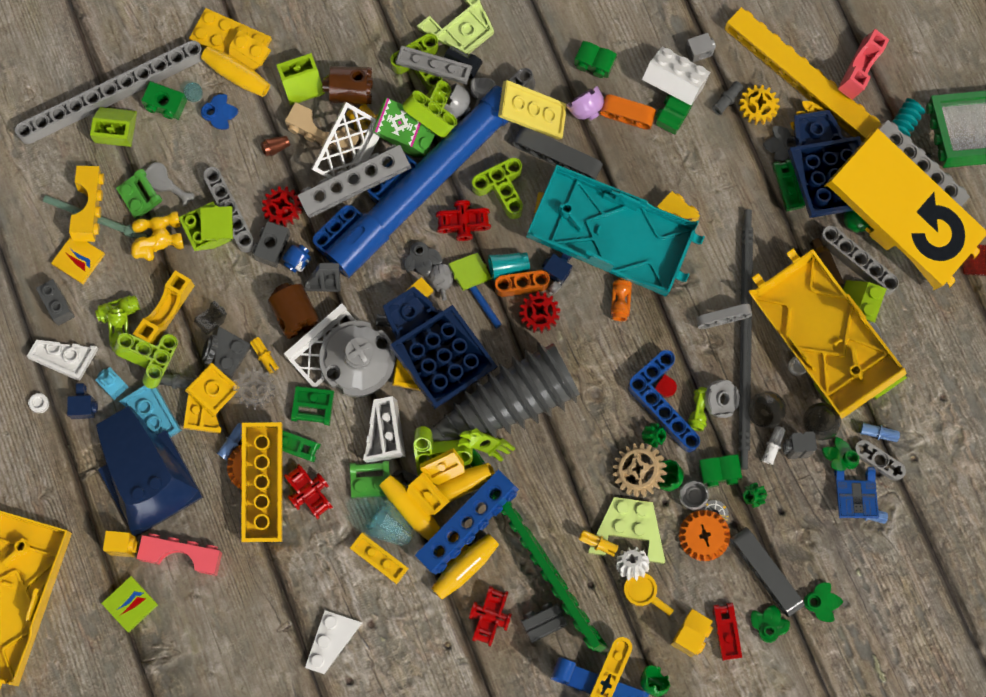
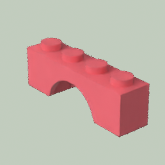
M876 29L862 40L838 90L851 100L864 91L871 78L868 72L877 58L884 52L890 39Z
M149 533L148 536L142 535L136 558L139 561L160 565L162 560L168 555L184 553L192 559L195 571L217 576L222 552L218 550L217 546L206 545V548L199 547V543L187 541V544L179 543L180 539L168 537L167 540L160 539V535Z

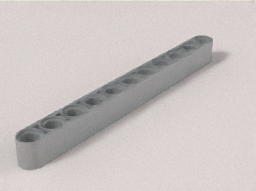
M193 40L20 122L17 124L15 132L25 144H31L97 112L100 107L106 108L147 88L150 81L158 83L202 61L201 55L203 50L201 45ZM198 50L197 53L191 54V51ZM176 58H182L179 62H174ZM165 66L164 69L157 70L158 67ZM143 74H148L146 78H140ZM126 82H131L129 86H124ZM114 90L112 94H107L108 91ZM93 98H97L95 102L90 103ZM76 106H81L79 110L73 111ZM64 114L61 119H56L58 115ZM47 122L44 127H39L41 123ZM28 130L29 133L23 136V132Z

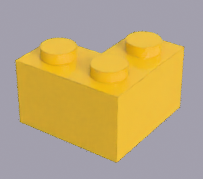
M691 609L670 645L690 657L698 655L706 645L703 641L710 635L713 629L711 626L713 621Z

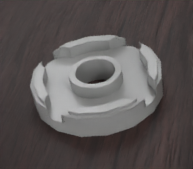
M719 379L713 381L708 386L704 401L711 415L727 418L732 416L735 409L738 408L740 395L737 387L731 381ZM722 394H724L725 401L723 404L720 402V397Z

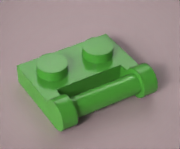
M144 169L136 171L132 177L116 188L135 219H139L162 202V198L156 194L148 181ZM137 182H141L147 194L151 198L149 202L142 193Z
M389 461L371 464L350 463L351 498L384 497L385 494L379 485L390 476ZM383 471L384 476L357 477V472Z

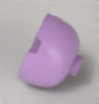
M595 86L594 91L592 88L576 97L572 105L570 102L567 103L566 107L577 119L584 120L589 118L591 121L599 116L598 112L603 107L604 99L598 86Z

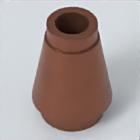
M287 136L264 139V142H261V148L266 157L269 155L272 157L290 146Z

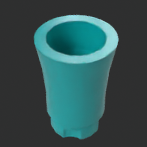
M527 252L488 255V266L493 281L502 275L523 273V271L530 269Z

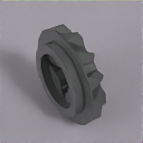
M212 334L204 344L201 357L203 364L209 365L212 363L218 347V337Z

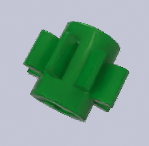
M651 423L650 426H645L642 431L644 444H649L654 448L662 445L666 439V432L663 427H659L658 423Z
M756 482L744 487L745 491L742 496L746 504H752V508L766 503L765 499L768 494L764 486L758 487Z

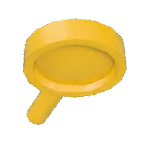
M645 573L644 577L638 576L637 581L634 578H631L629 581L628 579L626 580L623 592L629 603L642 607L652 603L668 616L673 613L674 610L656 597L657 585L650 575Z

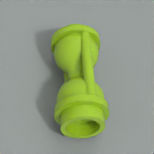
M128 295L98 305V310H95L97 319L105 324L108 322V312H111L112 308H123V311H127V315H130L140 310V305L136 295Z
M112 308L111 312H108L109 344L113 352L118 336L124 332L128 333L127 311H123V308Z
M698 387L693 392L696 409L690 414L687 423L694 431L702 432L704 427L707 426V417L704 413L706 406L704 401L705 392L707 390L705 387Z

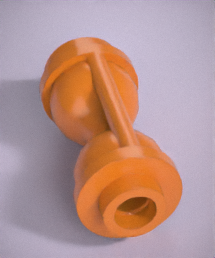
M617 278V280L613 281L611 315L615 321H627L628 316H630L632 283L623 278Z

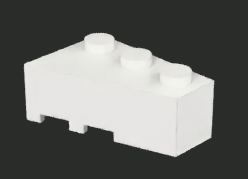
M393 396L374 399L363 461L369 464L406 457L398 401Z

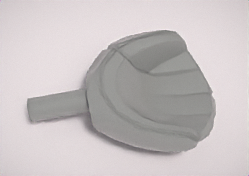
M490 78L471 79L469 89L472 96L477 99L475 107L494 86H497L495 81Z
M435 265L426 279L437 292H441L442 300H447L445 291L453 284L454 275L448 265Z

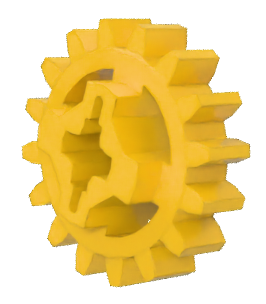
M754 85L753 90L748 87L746 93H742V99L739 101V104L742 106H740L739 111H744L743 118L749 117L748 122L754 120L755 125H757L758 121H761L762 125H764L766 120L771 122L772 117H776L777 111L780 108L777 105L779 98H774L776 92L770 93V87L765 90L764 85H761L760 88Z

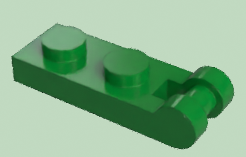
M787 159L782 163H779V161L773 162V171L777 178L786 212L804 208L805 203L791 160ZM787 169L788 173H783L782 170Z
M283 431L284 452L315 462V453L317 449L319 450L321 444ZM304 445L310 446L308 453L302 452Z

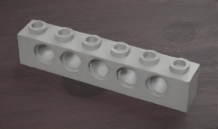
M887 120L879 126L878 129L889 139H894L895 145L903 152L906 151L909 158L916 165L919 163L922 166V170L930 178L933 176L936 179V183L944 191L947 189L950 194L949 196L961 207L970 198L967 191L962 186H958L953 181L951 175L942 171L937 162L927 157L923 149L912 143L911 138L903 134L895 123Z
M395 144L386 148V152L382 154L376 153L371 155L369 160L364 163L360 161L353 164L350 170H341L335 174V177L329 180L328 178L322 179L313 188L311 186L304 188L298 197L307 216L311 218L411 169V166L401 145L396 146ZM386 159L393 160V164L390 167H384L383 163ZM370 167L376 169L375 174L372 176L366 175V171ZM352 176L359 177L356 184L349 183ZM335 184H341L342 186L338 193L332 191ZM323 192L325 194L324 199L316 201L317 193Z

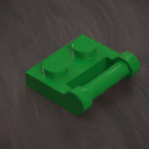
M296 386L291 421L319 422L330 426L335 392L333 390ZM299 407L325 410V416L299 413Z

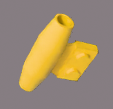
M239 30L229 45V54L209 46L204 49L201 59L216 73L240 88L264 97L267 94L270 84L255 69L263 65L271 52L268 47Z
M454 448L420 464V470L424 472L450 502L476 491L495 474L490 463L465 469L464 461Z
M424 472L412 481L408 488L392 475L388 476L379 485L395 510L425 539L429 541L441 529L432 515L438 513L450 501Z
M455 533L451 536V542L457 541L458 533ZM488 533L469 547L465 544L460 549L461 553L447 563L446 569L431 589L441 600L456 591L488 561L499 546L498 542ZM443 547L440 548V549H438V551H437V556H438V557H440V556H442V555L444 554V548H443Z

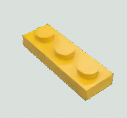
M363 533L359 535L350 547L353 552L396 585L409 570L408 567Z

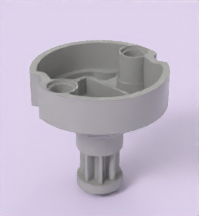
M365 321L345 322L331 330L325 337L319 354L320 370L327 384L331 388L339 387L342 389L343 395L348 397H365L380 390L389 380L395 364V354L389 347L392 342L383 330L375 331L372 329L371 323ZM380 339L384 340L387 344L383 349L378 348L376 342ZM335 370L338 376L335 379H330L327 377V372Z

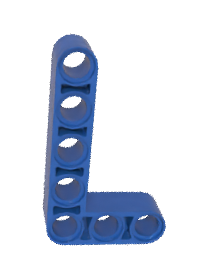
M663 350L631 378L628 390L685 452H693L700 444V437L652 386L671 369L675 362V355L669 350ZM661 358H669L670 363L663 364L661 362ZM647 370H654L656 372V376L650 377L647 374ZM640 382L642 388L635 389L632 383ZM653 396L656 402L650 404L646 401V397ZM666 410L669 416L663 418L659 415V411ZM679 424L682 427V431L675 432L672 425ZM692 438L695 441V445L688 446L685 440Z
M559 657L550 679L591 694L599 674L577 667L575 662ZM610 678L601 681L600 684L603 685L601 695L604 694L607 688H611L612 685L609 684ZM618 682L612 697H649V694Z

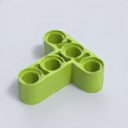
M428 33L405 47L435 55L438 52V38L435 34ZM427 43H433V44H434V45L431 46V47L426 46ZM398 50L391 56V69L395 74H403L409 71L410 68L395 64L399 53ZM414 70L428 91L435 86L430 84L431 81L443 80L441 77Z
M443 80L438 81L428 92L427 96L420 91H413L402 105L407 114L440 137H446L457 125L455 116L444 109L451 93V87Z
M510 158L477 174L472 179L473 193L477 196H483L494 191L510 219L520 218L523 211V203L511 183L521 176V161L517 158ZM515 166L518 170L510 171L509 167ZM499 174L502 178L495 180L492 176ZM482 182L485 184V186L483 188L476 187V184ZM508 190L510 194L505 196L501 194V191ZM517 206L519 210L514 212L510 210V207Z
M122 333L117 338L114 352L117 356L146 368L142 379L143 384L147 388L154 389L158 387L177 348L178 340L175 336L166 334L161 338L158 346H155L131 334Z
M426 426L418 427L414 433L413 444L417 475L419 476L422 473L420 470L421 463L452 448L462 458L464 466L468 465L473 459V448L469 449L464 445L457 446L459 440L433 442L432 431Z

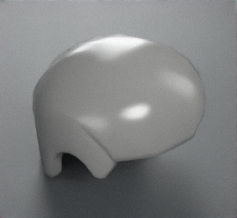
M695 480L686 482L679 492L680 502L686 509L693 511L703 508L709 499L707 487L702 482Z

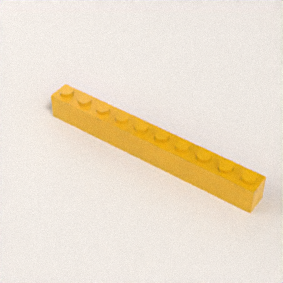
M741 7L727 21L725 31L805 98L825 110H830L838 125L852 137L860 136L863 143L872 132L879 128L881 123L876 116L870 115L864 106L859 103L857 104L839 91L834 81L828 80L823 76V73L811 66L805 57L799 56L792 46L786 45L777 34L769 31L763 22L757 21L750 11L744 10Z

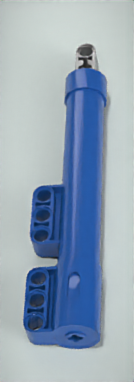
M528 68L520 69L508 80L531 90L535 87L533 73ZM494 86L479 101V104L418 164L405 154L411 169L368 189L367 192L376 205L367 213L362 214L352 205L342 207L313 236V243L319 253L329 262L339 263L340 273L350 278L389 240V236L501 126H505L509 122L498 117L502 87ZM391 160L385 167L392 166L393 160Z

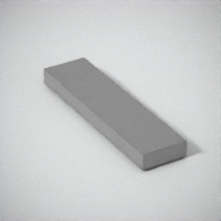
M402 45L396 59V65L467 85L472 70L471 65Z

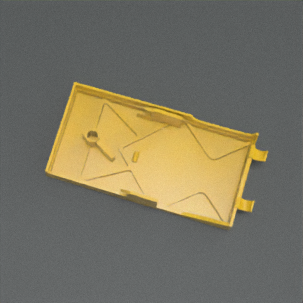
M793 248L786 253L793 263L766 282L759 273L753 276L752 279L758 288L749 290V293L840 418L843 419L907 373L867 321V317L849 294L844 292L814 249L800 258Z
M0 511V689L2 684L19 687L72 535L68 530Z

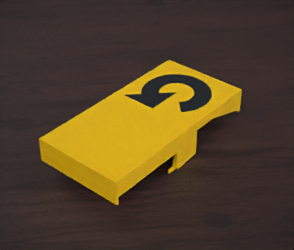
M876 129L865 139L825 184V187L828 186L874 229L871 231L868 227L865 228L871 238L885 250H889L894 246L901 250L914 263L933 287V290L944 286L946 283L950 288L955 282V278L952 275L968 256L972 254L974 256L973 259H975L980 253L977 246L985 238L986 230L879 129Z

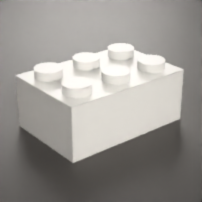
M661 47L650 61L642 80L692 105L702 91L711 72L707 71L703 66L690 62L688 58L675 54L671 49Z

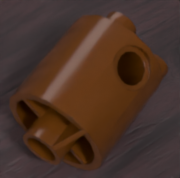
M330 66V73L323 77L322 84L323 92L329 93L330 103L372 104V67Z
M281 284L275 288L268 299V303L287 339L296 337L301 331H304V333L309 332L319 322V317L302 284Z

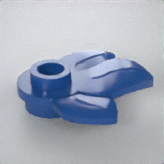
M226 94L214 96L210 103H206L201 108L202 117L207 121H211L213 127L221 130L229 129L228 120L233 119L238 114L236 107L227 104ZM212 110L214 111V113L212 115H208V111Z

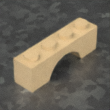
M295 102L285 120L287 129L293 134L299 133L310 142L316 141L323 146L329 132H324L314 125V116L311 109ZM344 127L336 131L338 138L347 136ZM348 127L350 134L357 132ZM360 134L352 136L353 146H359L361 143ZM348 138L339 141L341 151L350 149ZM335 142L329 144L328 150L333 149L338 152ZM352 152L343 153V158L349 157L353 159Z

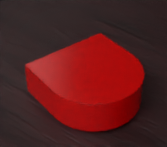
M664 374L655 389L662 397L669 398L675 394L677 384L673 379Z

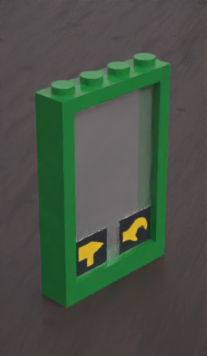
M986 91L932 95L929 103L926 104V113L930 115V128L934 130V144L938 146V159L942 161L943 168L986 164Z

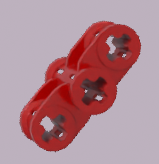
M467 200L454 202L456 210H443L435 213L438 218L437 233L458 232L456 236L458 241L472 240L473 235L471 231L491 229L488 218L490 209H469L470 201Z
M298 464L297 468L292 472L283 475L296 491L295 494L287 497L297 510L300 509L302 504L306 503L318 520L322 513L327 509L333 508L327 498L320 492L324 487H329L320 473H317V477L311 480L302 466Z
M489 586L484 606L478 605L474 601L469 619L475 618L479 622L472 641L478 640L487 643L491 647L497 626L503 627L507 631L512 614L502 613L508 596V591L502 592L493 589V586Z

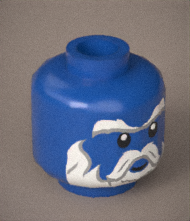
M301 244L298 247L291 245L283 256V265L294 273L297 271L302 272L311 261V257L308 255L309 250Z

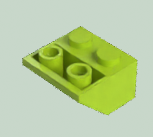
M312 53L276 65L290 106L294 105L295 102L301 103L325 94Z
M100 107L94 115L91 125L90 136L94 143L132 147L137 111Z
M211 202L200 208L214 207L215 204ZM200 208L178 217L194 251L215 249L232 241L231 239L219 240L218 242L216 240L201 241Z

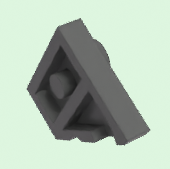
M319 263L304 283L305 291L341 292L339 263Z
M219 327L217 332L218 347L215 353L214 365L226 376L232 378L250 350L251 344Z

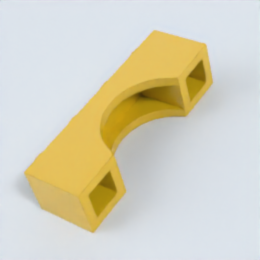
M76 166L75 185L78 192L88 197V202L83 210L71 215L69 234L72 241L95 242L96 235H99L100 227L99 223H97L98 218H101L99 202L103 200L101 185H104L105 182L104 173H101L99 166Z
M175 270L164 286V292L158 305L150 315L142 319L133 335L156 345L195 285L192 280Z

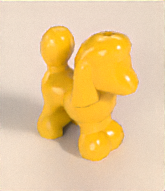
M178 211L171 212L163 217H153L150 220L137 219L132 223V230L136 233H141L148 228H151L153 232L148 238L139 237L134 240L131 245V254L134 259L144 258L147 261H152L154 259V252L165 249L170 245L179 250L184 249L182 234H170L166 229L167 226L173 228L181 227Z

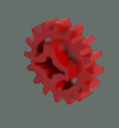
M278 186V191L275 192L274 189H271V195L265 194L267 200H262L264 205L262 212L265 213V219L269 218V222H276L277 225L283 223L284 227H287L288 222L293 225V219L299 220L298 214L303 212L299 208L302 207V204L299 201L298 195H295L294 189L289 192L287 186L284 190H281V187ZM289 198L294 201L295 205L289 202ZM270 209H272V211H276V216H274L270 212Z
M539 291L536 293V296L530 293L529 300L523 299L525 305H520L522 311L519 312V317H524L521 323H527V330L532 327L533 333L539 329L542 334L545 328L549 332L551 329L550 325L555 327L557 324L554 320L560 319V316L557 315L560 313V308H556L558 301L552 302L554 296L547 298L546 292H544L543 296H540ZM549 307L552 309V316L548 313ZM527 309L532 313L530 318L527 315ZM541 310L543 311V314H541V313H540L539 315L536 314L537 311H538V312L541 311Z

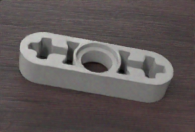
M742 304L700 315L696 318L699 329H708L749 318L752 316V311L749 304Z
M861 440L855 444L853 451L859 455V458L889 479L898 481L905 476L906 469L902 463L869 441ZM863 445H865V450L867 452L871 453L872 451H874L875 453L870 457V459H868L867 457H869L870 454H868L867 452L861 454V449L859 448V446L862 447ZM875 456H882L885 460L884 465H877L874 461ZM889 462H891L892 464H890L889 466L893 469L898 467V472L900 474L894 476V471L891 468H888L887 470H885L884 468L889 464Z

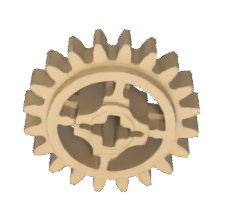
M634 443L632 450L626 446L627 453L620 451L619 453L622 458H615L619 463L618 465H613V468L618 470V472L613 473V476L618 478L615 483L621 485L620 489L622 491L627 489L626 493L628 495L634 493L635 497H638L640 492L644 497H646L647 491L654 494L653 487L660 489L657 483L665 482L661 475H667L662 470V468L667 467L665 463L661 462L664 460V457L662 455L658 456L659 451L657 449L653 451L651 445L646 448L645 444L641 443L639 448ZM641 456L651 458L653 463H644ZM632 460L631 465L627 467L628 463ZM641 466L643 469H641L640 473L638 474L636 471H639V467ZM654 471L652 477L647 481L648 476ZM627 477H635L638 485L631 484Z

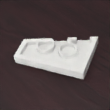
M36 340L27 357L32 361L80 381L98 351V347Z
M325 610L305 668L325 674L363 623Z

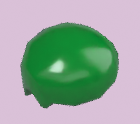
M855 211L844 213V224L847 229L854 233L867 232L865 230L867 227L870 229L871 226Z
M666 460L663 463L667 467L662 468V470L667 475H661L665 482H658L657 484L661 490L671 492L683 483L684 472L676 461Z
M646 666L640 677L642 689L651 696L660 697L665 695L671 686L668 680L669 676H663L659 666Z

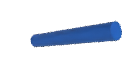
M476 286L469 288L495 329L499 328L502 325L478 288Z

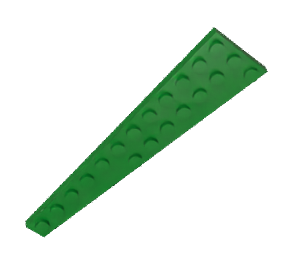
M473 448V459L470 465L474 467L485 464L478 451ZM495 491L492 498H499L500 491ZM507 501L502 506L503 510L501 513L509 517L511 520L509 522L510 527L514 532L518 531L521 536L519 541L525 549L527 548L529 552L531 551L532 554L529 556L535 565L542 568L540 573L545 581L553 585L551 587L553 594L564 602L561 605L564 611L575 619L572 623L578 632L585 635L583 640L588 648L605 655L609 652V647L594 626L589 624V617L578 607L579 602L568 591L567 584L531 530L525 524L523 525V518L515 508H512V502Z

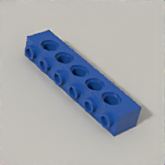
M498 469L415 556L430 572L435 575L441 573L446 569L447 563L461 553L460 549L465 544H470L474 540L475 534L479 530L486 528L489 520L503 510L502 506L507 501L510 502L516 497V492L519 489ZM500 491L499 498L493 499V493ZM486 505V511L479 514L480 506ZM468 519H472V525L469 528H465V522ZM458 533L457 541L451 542V536ZM443 547L444 554L438 557L437 551Z

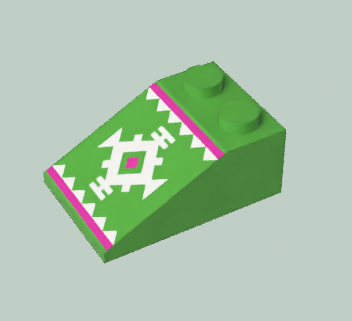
M384 98L372 132L393 145H401L402 150L412 157L426 156L435 133L407 114L403 109V104Z

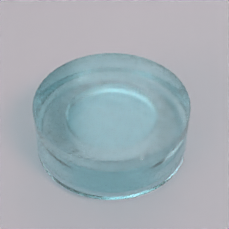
M192 82L184 87L183 92L188 101L197 102L202 98L203 91L199 84Z

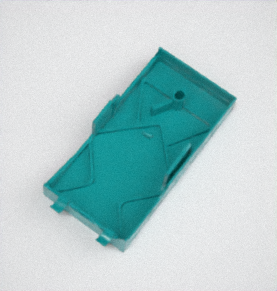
M556 165L526 238L666 297L675 279L687 282L689 273L681 272L680 268L691 242L701 245L705 236H699L695 233L699 221L686 220L652 206L647 200Z

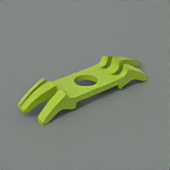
M477 428L462 432L459 436L463 438L457 443V446L464 445L469 449L474 448L485 452L489 456H494L500 462L504 459L496 450L506 454L511 453L508 449L511 451L515 450V447L504 438L492 437L480 432ZM489 440L488 444L480 446L483 441Z

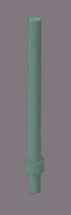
M45 195L43 202L73 214L83 210L48 195ZM102 216L98 218L97 223L120 231L130 238L149 237L146 233L134 232L130 225L125 226Z

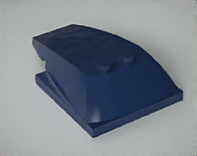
M830 110L794 115L795 147H790L788 153L809 218L854 211L828 186L825 187V184L862 144L860 136L843 137L841 129Z
M414 286L383 305L387 321L396 338V341L390 344L389 347L434 410L473 385L475 381L485 377L487 372L491 373L498 367L453 305L444 311L441 309L437 310L433 307L432 302Z
M127 406L96 425L106 465L99 468L98 471L133 536L137 537L204 498L167 430L159 434L152 432L131 406Z

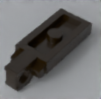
M819 238L812 240L810 243L812 249H814L838 284L842 286L844 282L827 246L823 247Z

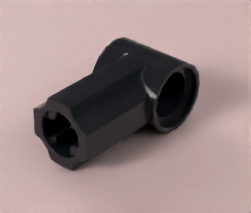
M452 46L448 48L444 58L471 65L470 79L474 78L483 63L476 55H467Z

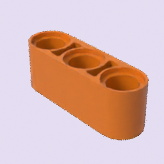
M608 94L605 95L600 114L606 118L648 130L652 127L656 110L653 107Z
M543 270L502 275L495 281V292L500 297L542 292L548 288L550 277ZM543 278L546 282L544 284H538L536 282V279ZM523 280L527 285L520 287L517 285V282ZM505 283L508 285V288L502 290L498 285Z

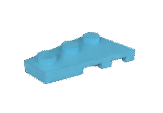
M143 386L119 401L126 407L131 406L156 434L167 430L168 434L172 437L182 431L157 387L150 389Z

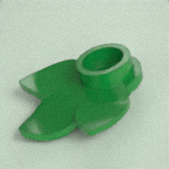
M835 438L834 447H824L822 449L825 458L832 461L830 464L831 468L837 471H844L847 468L855 469L859 465V455L851 450V446L841 438Z
M831 583L818 584L813 592L808 593L804 597L805 608L814 612L817 619L823 622H834L835 618L832 611L843 603L839 596L830 593ZM812 598L816 600L815 606L810 604Z
M775 605L769 606L764 613L754 610L751 613V624L753 628L759 631L761 640L766 643L775 642L778 636L786 634L789 630L790 621L781 619L780 610ZM766 630L772 631V635H768Z

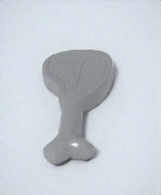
M153 163L146 169V177L154 191L173 192L181 198L183 206H187L189 201L195 199L194 193L184 192L169 179L168 171L162 163Z

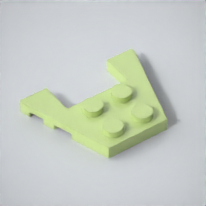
M463 0L469 8L443 29L431 16H428L417 25L419 31L425 34H435L439 42L449 47L452 46L467 55L494 34L493 27L480 0Z
M614 497L596 535L599 537L603 536V539L607 541L608 536L648 541L647 556L649 562L664 564L665 557L653 502ZM590 546L588 554L606 556L605 552L601 550L596 551L595 547Z

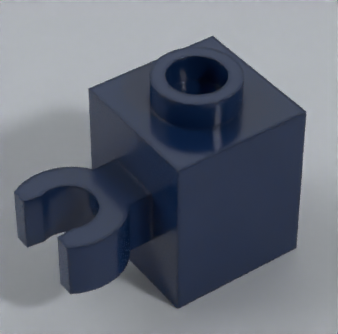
M563 253L560 258L553 254L551 258L547 257L543 262V271L549 274L552 281H559L562 286L572 271L573 266L568 263L572 257Z
M84 383L76 384V396L67 397V416L71 419L95 418V413L98 412V403L91 395L86 396L87 386Z

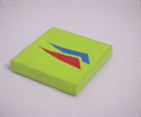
M132 576L101 603L128 633L158 606L156 601Z

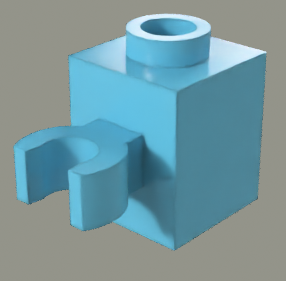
M110 367L103 369L97 375L96 381L114 400L129 388Z

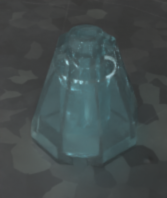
M384 500L382 504L385 506L377 508L366 525L369 530H364L363 534L370 538L399 546L408 545L414 536L411 534L413 531L412 527L391 502Z

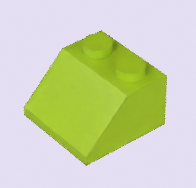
M846 280L843 288L844 292L851 296L867 317L866 319L875 323L887 288L871 282Z

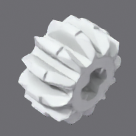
M628 547L627 552L621 550V555L617 556L616 569L620 572L621 577L626 576L628 581L631 578L637 581L638 576L644 577L645 572L649 571L650 562L644 550L639 551L637 547L631 550Z

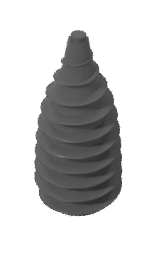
M537 342V352L531 354L524 348L525 358L518 361L512 356L511 367L506 369L499 363L500 373L494 377L487 372L488 381L484 385L475 381L476 390L472 394L464 391L465 399L459 405L453 402L454 409L447 415L444 414V418L430 429L433 442L459 440L463 438L459 436L462 432L475 428L482 433H491L495 438H497V429L502 428L511 435V425L519 424L525 430L526 419L531 418L539 424L538 414L545 412L552 418V408L558 406L565 412V402L573 400L577 403V396L580 393L555 344L552 343L544 347Z

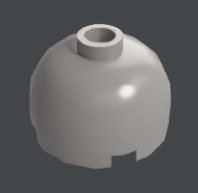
M458 83L451 87V93L444 109L454 115L456 119H459L461 116L465 117L471 109L468 107L470 95L467 90Z

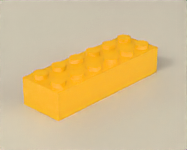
M282 422L242 423L241 542H283Z

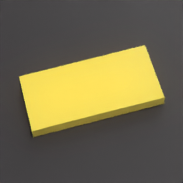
M503 81L498 117L558 140L563 138L567 110L566 103L511 81Z

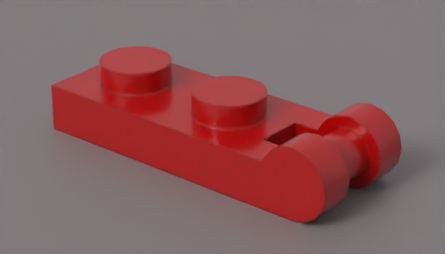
M726 603L724 606H719V604L713 605L722 661L743 658L733 603ZM727 613L729 619L722 620L721 614Z

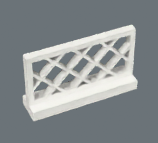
M344 102L311 170L331 179L335 177L334 170L343 168V170L347 171L352 169V165L362 161L364 163L368 161L380 136L372 132L376 119ZM348 108L353 111L355 119L346 122L344 114ZM366 118L371 121L368 129L362 130L359 120ZM356 121L359 132L350 134L347 124ZM344 125L347 136L338 138L336 130ZM360 134L361 143L359 146L354 147L351 137ZM348 138L350 149L341 151L339 141ZM335 142L338 152L329 155L327 148L329 144ZM351 151L353 159L350 163L345 164L343 153ZM339 155L342 165L333 168L330 158ZM327 159L330 169L325 171L318 169L320 162ZM352 176L349 183L356 184L359 177Z
M340 304L284 353V357L290 361L313 388L319 386L324 381L322 373L321 378L316 383L309 378L310 370H320V368L310 367L311 356L319 357V354H311V346L314 343L322 344L326 333L333 330L337 323L340 325V321L345 316L350 321H356L343 304ZM299 356H308V367H300L295 360ZM329 370L327 372V377H329L333 372H335V370Z

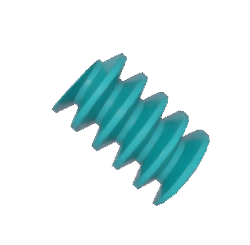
M906 98L902 108L899 109L892 122L898 126V129L903 134L910 137V132L914 131L913 126L918 125V121L921 120V115H924L925 109L914 99Z

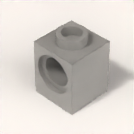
M708 33L688 39L685 48L691 62L694 63L713 56L716 45L714 39L710 38Z

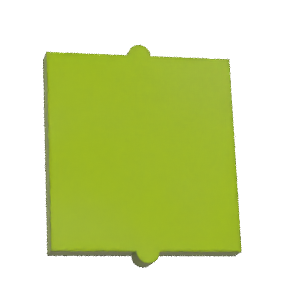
M215 205L214 207L200 208L201 241L216 240L218 242L219 240L233 239L232 206L218 207Z
M478 252L448 264L454 275V280H457L462 291L492 279L486 268L487 265L483 263Z

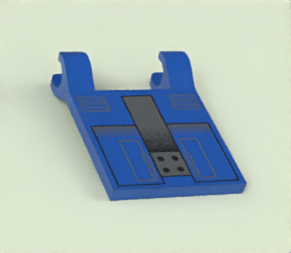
M867 468L865 472L866 481L844 480V471L835 470L834 477L836 481L839 518H879L875 468Z

